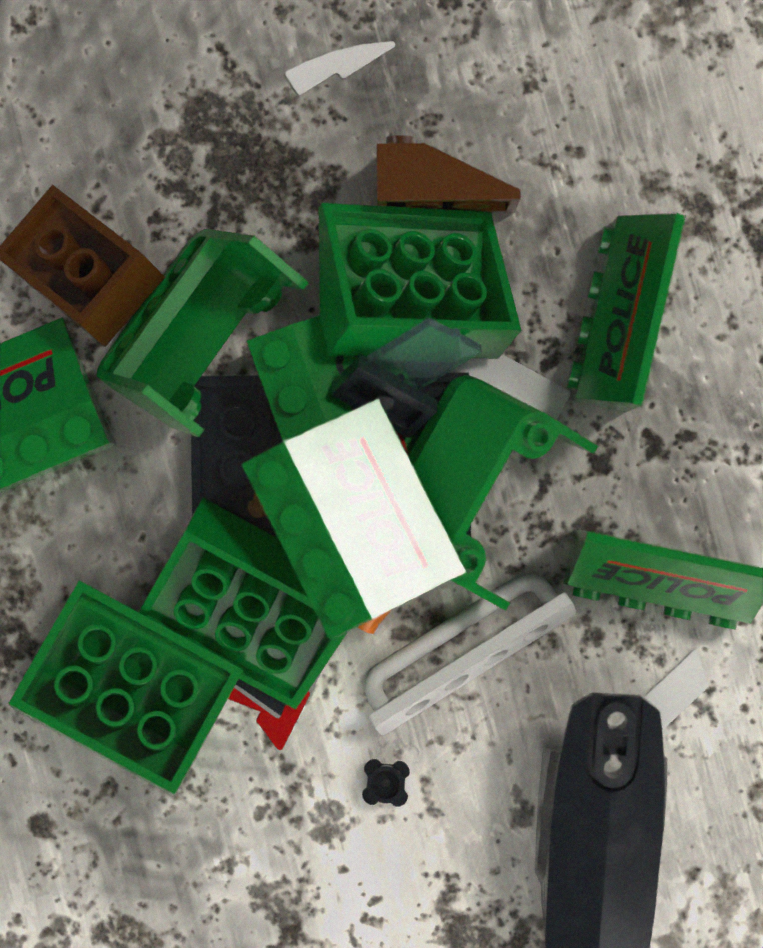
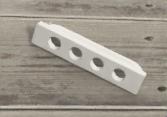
M522 574L512 578L492 592L508 602L525 592H533L542 603V606L392 701L388 700L383 691V684L388 678L495 612L499 607L481 598L376 664L369 671L365 680V694L374 711L368 718L374 728L382 736L386 735L576 615L577 612L574 604L567 593L563 592L558 595L545 578L536 574Z

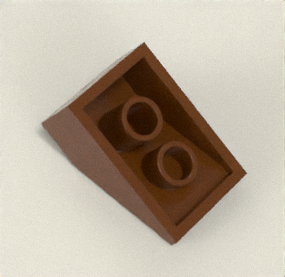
M413 136L386 137V143H377V206L511 213L516 211L521 200V189L426 143H414Z
M53 184L0 245V261L104 347L109 344L165 278L143 253Z

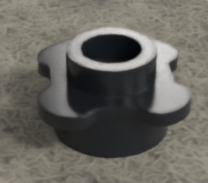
M378 759L369 760L364 766V772L368 776L367 787L362 792L364 801L370 805H375L378 802L391 803L395 807L404 805L408 799V794L404 790L405 778L410 773L408 765L403 761L385 764L381 763ZM385 778L391 782L388 787H384L381 784Z

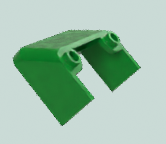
M203 229L196 233L186 243L164 273L165 278L143 302L98 366L97 377L113 390L171 428L199 437L204 429L193 421L201 410V403L199 402L201 391L195 387L197 381L246 313L268 312L279 302L283 286L304 290L309 283L255 235Z
M464 375L457 377L448 385L437 404V412L428 420L408 457L467 571L451 579V581L506 611L510 602L476 583L484 569L486 553L479 541L466 534L512 451L524 457L534 459L545 455L552 448L556 439L592 454L595 453L598 445L548 414L473 376Z

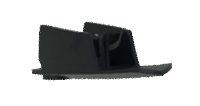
M592 692L571 705L561 750L543 749L537 807L535 873L541 884L545 948H650L665 826L667 757L664 756L660 710L641 695ZM619 712L625 715V720L622 724L617 726L608 724V718L611 714ZM611 754L617 755L618 761L621 762V767L615 772H606L604 766L611 760Z

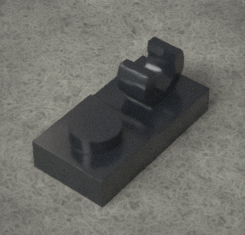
M359 355L333 381L331 393L334 397L356 409L380 399L395 431L407 438H410L437 412L438 400L426 394L424 386L419 385L415 388L404 382L405 375L401 373L395 375L362 355Z

